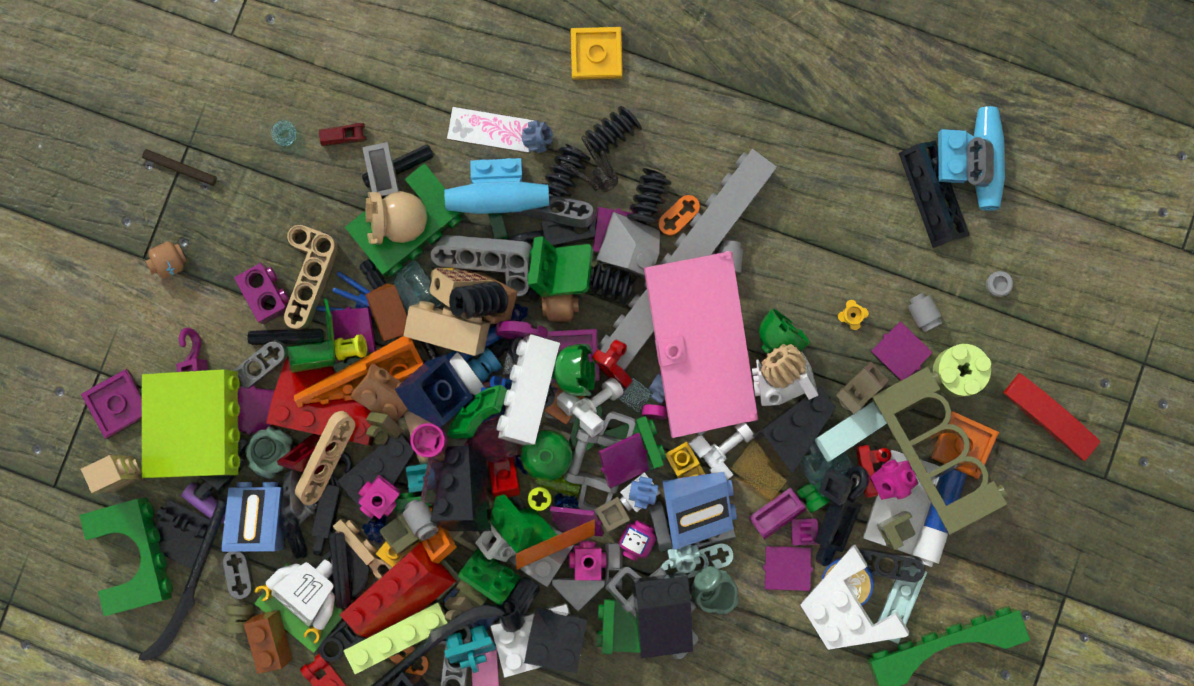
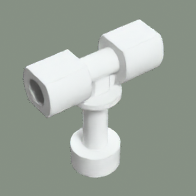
M614 378L605 381L602 384L603 390L590 400L586 397L580 400L574 395L562 392L557 397V406L568 416L574 414L580 420V427L591 437H594L604 429V421L596 415V407L607 399L614 401L623 395L622 386Z
M745 422L737 424L734 427L737 432L719 446L715 443L710 446L702 435H698L688 443L699 458L703 457L711 467L709 469L711 473L724 472L726 480L733 476L732 472L724 464V461L727 460L725 454L742 440L748 443L754 438L752 436L754 433Z

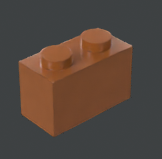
M279 610L254 615L244 623L257 674L282 669L293 659Z

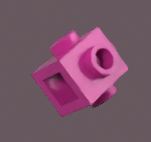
M896 460L888 461L882 465V468L870 476L881 500L896 497L898 500L906 498L911 494V490L919 484L908 460L897 462Z
M378 475L372 484L367 481L358 492L361 496L358 502L362 505L360 510L370 518H373L374 515L379 519L383 514L388 516L397 505L394 500L400 494V490L381 475ZM379 496L382 500L375 501L373 497Z
M581 541L580 546H574V552H569V568H574L575 580H601V568H606V552H601V547L595 546L594 541ZM586 558H591L590 562L584 563Z

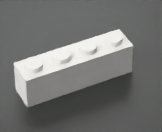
M532 334L519 341L516 354L519 355L517 365H513L510 373V380H513L511 389L507 390L503 404L506 405L504 416H500L497 424V430L500 431L498 438L521 445H535L560 343Z

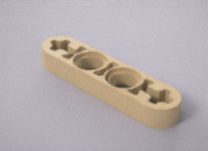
M339 411L330 417L296 486L295 495L305 505H312L320 499L354 431L355 421L347 412ZM336 442L335 447L331 451L325 452L326 447L330 443ZM325 465L323 471L314 474L317 467Z

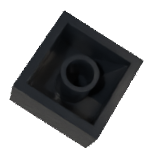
M536 607L524 663L577 673L588 617Z

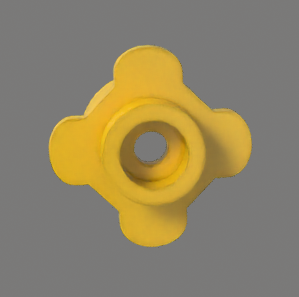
M849 300L846 302L844 311L838 314V320L850 325L852 330H858L861 327L860 323L864 318L868 317L869 313L866 308L856 304V301ZM851 313H855L856 316L851 317Z

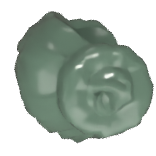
M272 426L266 430L257 431L253 434L246 447V458L249 461L248 467L257 475L273 479L276 473L285 469V467L278 465L277 460L291 451L293 438L281 429Z
M709 566L701 569L695 575L690 593L702 611L726 615L737 606L739 600L737 585L727 571Z

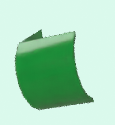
M324 299L328 340L322 343L288 346L292 373L332 367L335 364L333 321L327 299Z

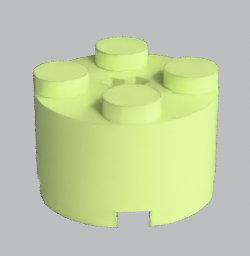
M959 344L944 350L938 355L933 365V372L936 371L942 381V385L939 386L942 392L952 397H965L980 392L987 385L991 375V361L978 347L970 344ZM964 366L966 374L960 376L961 371L957 368Z

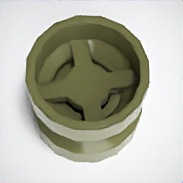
M227 605L226 613L229 615V621L226 623L225 632L246 633L244 623L253 614V605Z

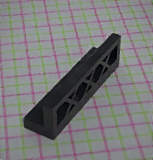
M936 141L916 144L900 152L899 156L932 248L970 236L951 182L939 183L937 181L936 175L939 176V163ZM926 149H929L932 160L929 158ZM944 199L948 201L949 207L946 206ZM953 222H954V223L956 224V226H957V229H958V232H959L958 234L956 233V230H955V228H954Z

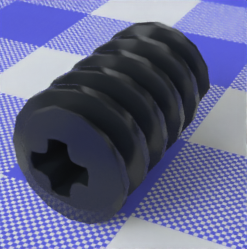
M623 106L618 107V114L615 112L609 114L610 120L604 117L601 120L602 126L597 123L593 125L594 132L589 129L585 131L589 146L600 159H602L601 150L607 154L610 153L609 144L615 148L618 147L616 139L619 138L626 142V132L634 136V126L640 131L642 130V126L634 114Z
M565 144L566 147L559 149V153L562 156L554 158L557 165H551L549 168L554 175L547 174L545 176L549 184H542L548 185L549 194L571 197L572 194L567 188H576L577 186L572 181V178H581V175L576 170H585L586 167L581 161H590L591 158L580 149Z
M643 168L642 171L646 175H642L639 178L643 185L636 187L639 195L633 196V201L637 204L630 205V210L634 214H628L627 218L650 225V223L659 222L653 215L662 213V210L656 206L657 204H665V200L660 198V194H668L669 191L664 189L663 185H671L672 182L660 172Z
M599 261L594 267L591 266L589 286L592 285L593 294L602 289L601 296L603 298L611 292L612 301L621 296V304L624 305L630 298L637 277L630 281V273L628 272L622 278L621 269H617L614 274H611V265H608L603 271L602 262Z
M494 281L455 287L450 293L449 305L453 315L461 316L464 319H471L472 317L477 318L487 316L488 314L504 313L508 307V297L504 287Z

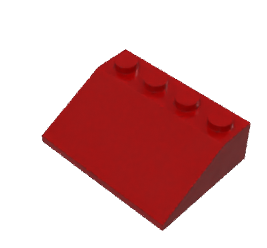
M287 356L272 397L266 424L322 435L330 417L336 412L344 411L355 421V428L349 439L350 442L372 446L374 437L366 434L371 426L366 421V418L372 411L354 399L346 401L344 398L329 400L327 404L315 402L303 404V407L298 408L294 401V395L335 373L333 366L292 373L289 356Z

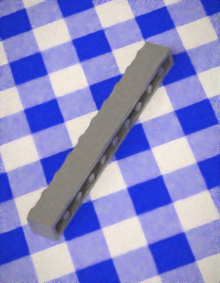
M753 149L748 155L744 152L735 163L738 166L737 170L733 175L728 172L720 183L723 187L718 195L713 192L705 203L708 207L703 215L699 212L689 224L693 227L688 235L682 233L674 244L677 247L672 256L667 253L660 264L712 255L775 172L777 166ZM647 289L642 296L636 294L628 305L632 308L626 317L621 314L613 325L616 328L611 337L606 334L598 345V348L601 349L600 351L606 353L614 340L625 343L627 351L617 361V365L622 367L624 371L654 332Z

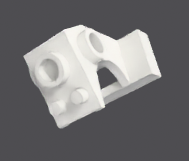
M803 351L801 353L807 362L805 365L806 370L800 374V379H796L793 385L788 384L785 388H775L773 385H770L761 372L762 365L760 361L756 360L757 368L752 369V375H757L753 376L755 396H760L762 406L780 405L804 393L808 399L818 396L812 368Z

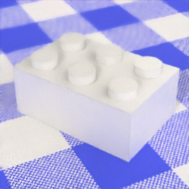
M568 603L545 608L571 614ZM534 612L524 615V625L516 632L505 631L500 621L491 625L504 677L541 667L524 663Z

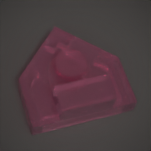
M500 417L483 421L477 428V433L473 438L467 440L463 445L470 446L484 455L486 461L492 463L519 456L516 443L498 438L500 431L497 430V424Z

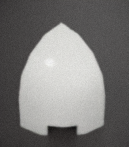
M457 352L450 359V363L470 394L477 395L484 386Z

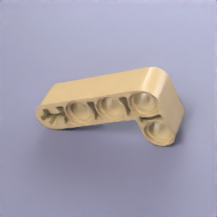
M296 225L290 228L287 235L288 241L293 247L307 253L284 313V321L292 329L301 330L307 329L312 322L339 248L337 242L328 234L303 225ZM301 232H305L307 234L306 241L302 244H297L296 236ZM324 241H330L331 248L329 251L321 253L319 250L320 244ZM317 264L321 265L322 271L320 275L312 277L310 274L311 268ZM311 288L313 292L311 299L303 301L301 297L303 290ZM300 303L308 308L307 310H305L303 308L298 307L297 304ZM300 314L303 317L301 322L293 320L294 315L298 316Z

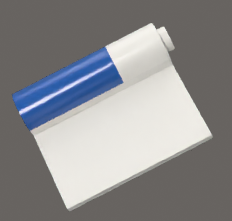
M894 450L890 451L891 458L889 461L896 460L897 462L907 460L903 453ZM920 460L927 473L941 467ZM953 469L932 480L946 506L960 499L967 474ZM920 482L911 490V494L908 497L900 500L896 497L881 500L878 494L875 497L862 538L886 546L877 524L902 511L910 512L912 518L909 520L916 534L903 541L904 546L896 550L916 556L925 565L930 567L933 566V563L939 564L948 532Z

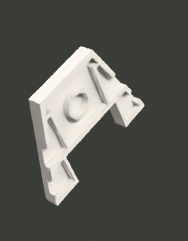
M853 545L842 559L837 562L833 569L801 603L802 609L828 650L903 638L909 635V630L897 612L873 624L845 580L865 569L868 565L856 545Z

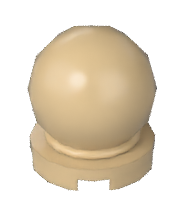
M402 191L390 193L384 199L381 198L379 192H368L369 198H366L365 212L366 222H371L372 233L367 234L370 244H381L384 237L393 242L405 243L415 240L424 231L427 223V211L421 199L411 193Z

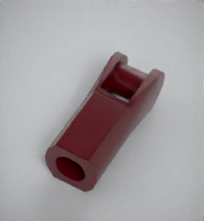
M355 123L319 129L321 146L364 142L367 140V137L363 134L365 124ZM353 130L354 137L347 138L346 131Z

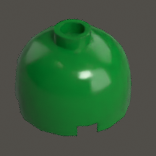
M771 309L760 323L758 330L759 338L764 343L761 348L768 354L772 353L774 348H780L782 344L786 346L792 344L802 352L810 343L809 338L800 328L797 330L791 324L793 322L776 309Z
M589 344L569 345L562 349L556 357L552 379H556L559 388L569 395L590 396L591 393L588 390H594L596 371L595 362H590L588 354H593Z
M543 429L538 431L535 445H523L521 448L523 468L531 477L539 481L550 482L559 479L568 471L572 463L573 451L570 442L563 434L554 430Z

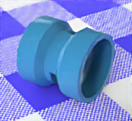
M488 348L484 350L480 357L472 359L467 363L481 383L488 380L491 373H497L503 368Z

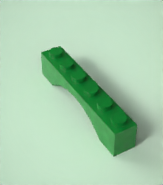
M1005 606L995 610L996 614L987 618L985 615H979L971 618V623L961 626V623L953 624L946 627V632L937 635L936 632H930L922 635L921 641L912 643V640L897 644L898 649L889 652L887 649H882L872 653L873 657L867 659L876 686H902L907 684L914 671L923 661L934 653L952 645L980 642L1008 649L1030 641L1020 610Z

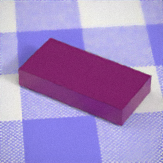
M789 488L748 518L765 540L806 511V508L793 490Z

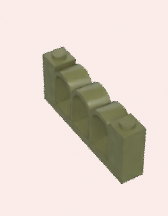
M926 367L879 392L872 398L951 537L1006 508L1007 503L1005 500L1009 499L1002 485L997 486L994 481L988 484V472L985 465L980 460L968 456L970 448L968 436L962 428L950 424L951 409L949 403L943 396L939 395L941 394L939 386L942 385V381L936 371L931 373L929 368ZM928 401L940 404L946 413L943 422L930 431L909 441L896 417ZM944 433H953L959 436L964 444L961 455L927 473L914 449ZM962 465L976 467L983 477L980 487L946 506L932 480Z

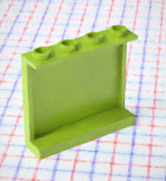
M223 369L142 374V478L238 475V468L240 466L238 455V442L240 440L238 429V415L240 413L238 389L240 381L238 371Z

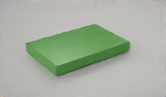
M264 591L254 603L265 613L279 610L284 629L313 653L318 650L323 640L330 635L343 619L340 614L345 610L344 608H336L334 602L333 614L322 630L321 638L316 643H313L317 638L316 633L309 632L305 638L304 633L310 626H307L274 596L269 600L261 601L266 597V591Z

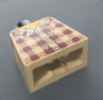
M435 268L430 275L432 280L430 294L450 307L449 296L455 287L492 282V280L467 269Z

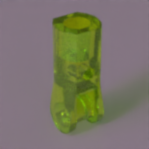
M564 476L550 482L535 479L536 484L540 487L577 498L581 484L564 480Z

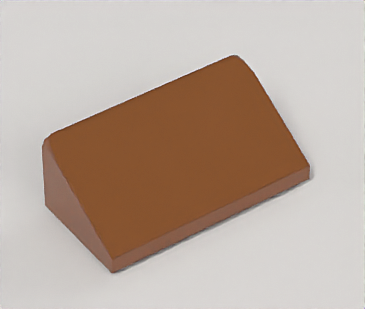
M384 284L365 294L382 340L387 341L404 335L407 315L396 286Z

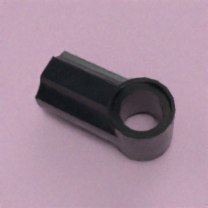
M523 577L519 579L504 603L496 605L505 611V614L498 616L501 626L507 632H516L523 627L525 622L524 615L540 592L539 585L530 578Z

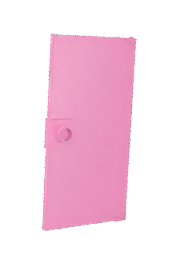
M732 251L645 267L644 272L671 437L675 438L758 420Z

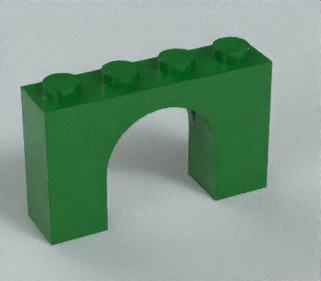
M425 163L405 178L407 184L424 203L427 211L425 229L415 240L399 243L384 237L381 244H370L367 234L372 233L371 222H366L365 211L345 226V229L386 278L389 275L391 277L397 275L403 270L404 267L402 265L409 259L411 261L417 259L424 252L422 249L426 245L437 243L444 236L442 233L449 227L453 229L463 221L462 216L465 215L464 212L447 211L445 209V187Z
M148 498L135 499L79 515L85 540L122 533L134 540L140 551L141 562L139 570L129 582L98 591L104 617L172 598L173 587L170 579L167 578L165 570L166 558L160 550V534L154 526L152 518L154 510L152 504L148 502Z

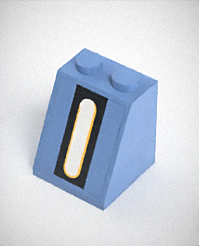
M724 472L663 481L673 550L733 530L732 520L737 519L735 504H730L729 496L734 495L732 481L726 480Z
M237 482V487L228 488L222 552L278 551L285 549L284 518L280 511L283 487H278V482H262V487H252V482Z

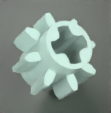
M688 545L674 550L672 547V549L668 550L670 568L676 567L679 573L693 571L696 564L701 563L698 546Z

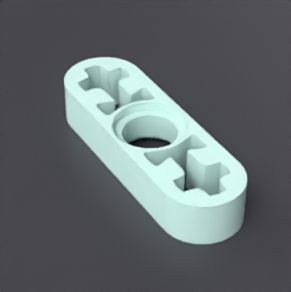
M724 543L699 549V556L704 560V566L701 569L709 565L708 558L704 552L709 551V556L718 553V548L728 551L724 562H721L720 559L711 560L714 564L712 567L719 569L732 562V549ZM669 559L665 560L661 565L664 571L668 569ZM693 570L686 575L688 578L694 577L700 570Z

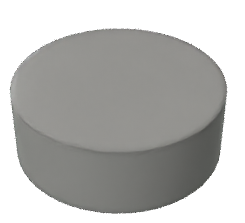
M994 272L986 280V290L994 297H1003L1011 292L1013 280L1006 272Z

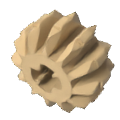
M782 344L780 348H774L772 353L767 354V358L761 362L763 365L761 372L770 385H773L775 388H785L788 384L793 385L796 379L801 378L800 374L805 372L807 362L803 354L792 344L787 346Z

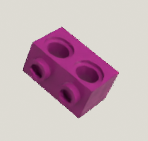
M259 263L234 277L258 323L264 325L285 313L289 297L283 288L279 290L275 281L278 278L271 266L267 268L266 265ZM262 275L264 278L263 285L255 288L253 286L254 278ZM274 297L276 300L275 307L272 310H266V300Z

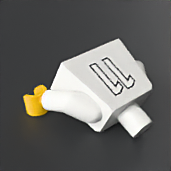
M323 560L316 569L307 562L302 565L292 564L279 568L266 581V585H261L255 589V593L261 592L262 589L266 591V597L261 601L269 600L274 596L307 626H310L304 633V637L306 638L309 632H314L317 638L313 643H316L321 638L322 630L333 614L335 596L332 590L334 585L328 580L332 575V564L327 560Z

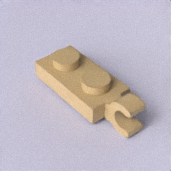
M340 519L333 525L336 531L344 533L345 541L364 563L370 566L377 578L383 576L379 571L381 564L386 565L388 569L392 568L382 559L378 558L375 553L377 548L369 539L364 541L358 534L360 529L352 520Z

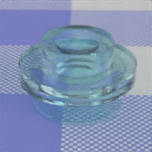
M282 120L274 124L271 136L278 145L288 146L295 141L297 130L291 122ZM283 130H288V136L282 138L280 135Z

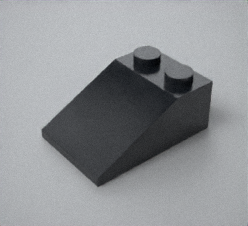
M675 573L631 579L641 659L693 652L688 576L685 573Z

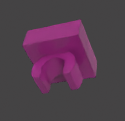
M817 518L793 519L790 521L792 545L817 544L814 542L818 534Z

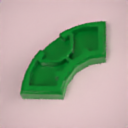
M497 385L475 395L476 399L466 408L462 407L457 413L447 435L452 439L473 437L483 420L493 414L500 413L507 389L503 385Z

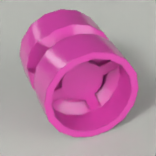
M424 423L414 429L410 443L416 454L422 457L434 458L440 456L446 450L448 437L443 428L434 424Z

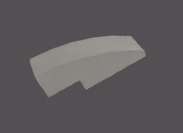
M388 142L362 147L372 192H379L383 199L390 193L399 192L400 187Z

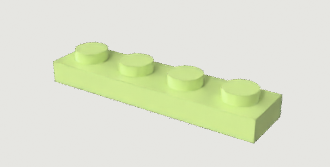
M438 602L345 649L344 653L354 674H357L428 638L432 629L439 628L449 621L445 620V613Z

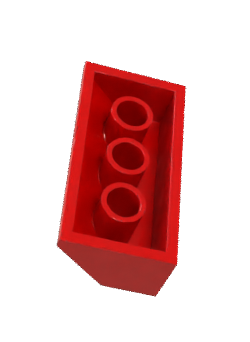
M420 542L353 601L340 616L357 635L369 638L424 610L455 583L456 580L441 563L437 564L431 561L422 542Z

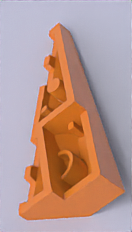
M403 336L294 395V401L298 408L303 407V404L315 402L327 404L329 400L335 399L353 400L351 398L352 391L366 377L368 369L372 364L385 369L391 376L404 382L424 362L413 339Z

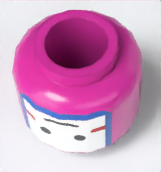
M636 520L635 523H628L619 540V546L624 549L623 555L635 561L638 557L647 558L657 539L655 533H653L654 528L639 520Z

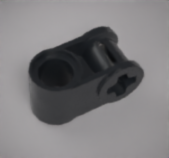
M344 621L332 634L323 640L319 647V653L324 660L329 662L335 661L345 654V649L363 641L366 637L355 635L353 629H350V626ZM329 642H335L339 646V652L336 656L328 654L326 646Z

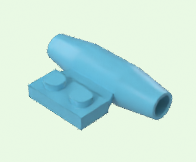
M993 106L979 108L977 111L974 136L960 130L942 129L938 132L939 182L964 183L968 181L967 146L969 142L975 137L991 141L994 148L993 179L986 187L975 185L979 209L991 211L998 210L1001 207L1005 182V145L999 109Z
M521 158L470 160L471 184L445 189V209L447 211L472 214L512 213L549 206L548 185L522 182Z

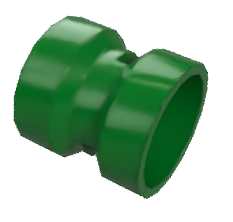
M818 477L796 491L800 498H806V507L810 513L831 501L819 492L822 483Z

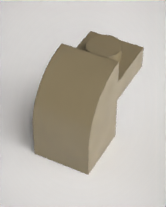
M870 362L836 396L846 410H850L855 414L871 397L884 387L889 379Z

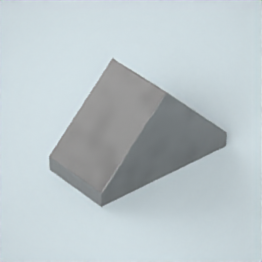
M553 578L552 585L579 611L605 586V579L575 580L574 578Z

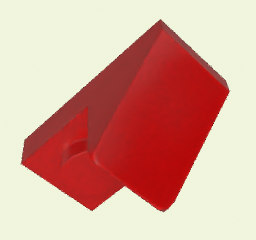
M513 452L489 457L488 464L494 500L496 496L505 495L507 498L520 495L521 488Z

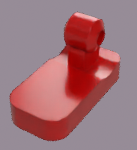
M614 340L606 353L597 349L591 359L609 379H616L624 389H627L633 380L622 367L617 365V361L626 353L627 345L619 340Z
M869 445L855 447L858 465L863 466L869 475V484L864 491L865 498L878 496V492L870 477L874 474L873 464L889 461L891 452L887 448L870 451Z

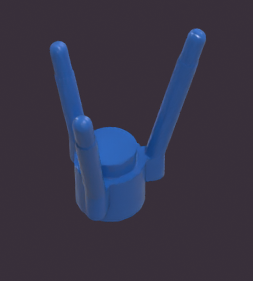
M340 271L337 272L338 277L363 294L371 292ZM333 288L334 293L355 301V308L370 307L365 295L360 294L358 297L344 290ZM317 306L316 310L325 312V307ZM329 307L330 311L343 310L342 308Z

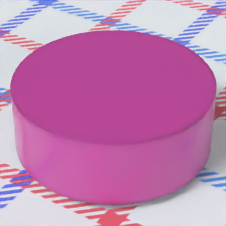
M651 404L644 405L642 416L651 419H667V407Z

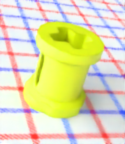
M362 334L356 335L355 338L345 340L337 338L334 341L335 355L339 361L351 356L361 358L367 355V343Z
M537 487L529 493L528 503L533 509L542 511L550 506L552 495L546 488ZM539 491L543 492V497L547 498V502H543L541 506H537V501L533 500V496L538 495Z

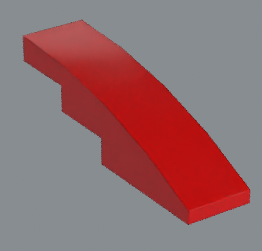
M1018 373L1003 392L1035 424L1042 426L1057 442L1064 444L1080 460L1086 461L1101 442L1066 409L1021 373Z

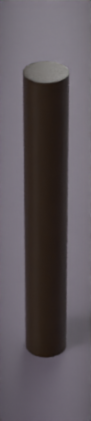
M145 149L142 158L211 186H214L217 177L148 149Z

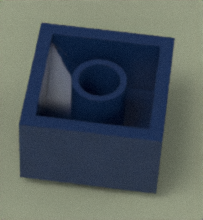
M445 355L426 361L395 389L410 412L438 427H442L473 398Z

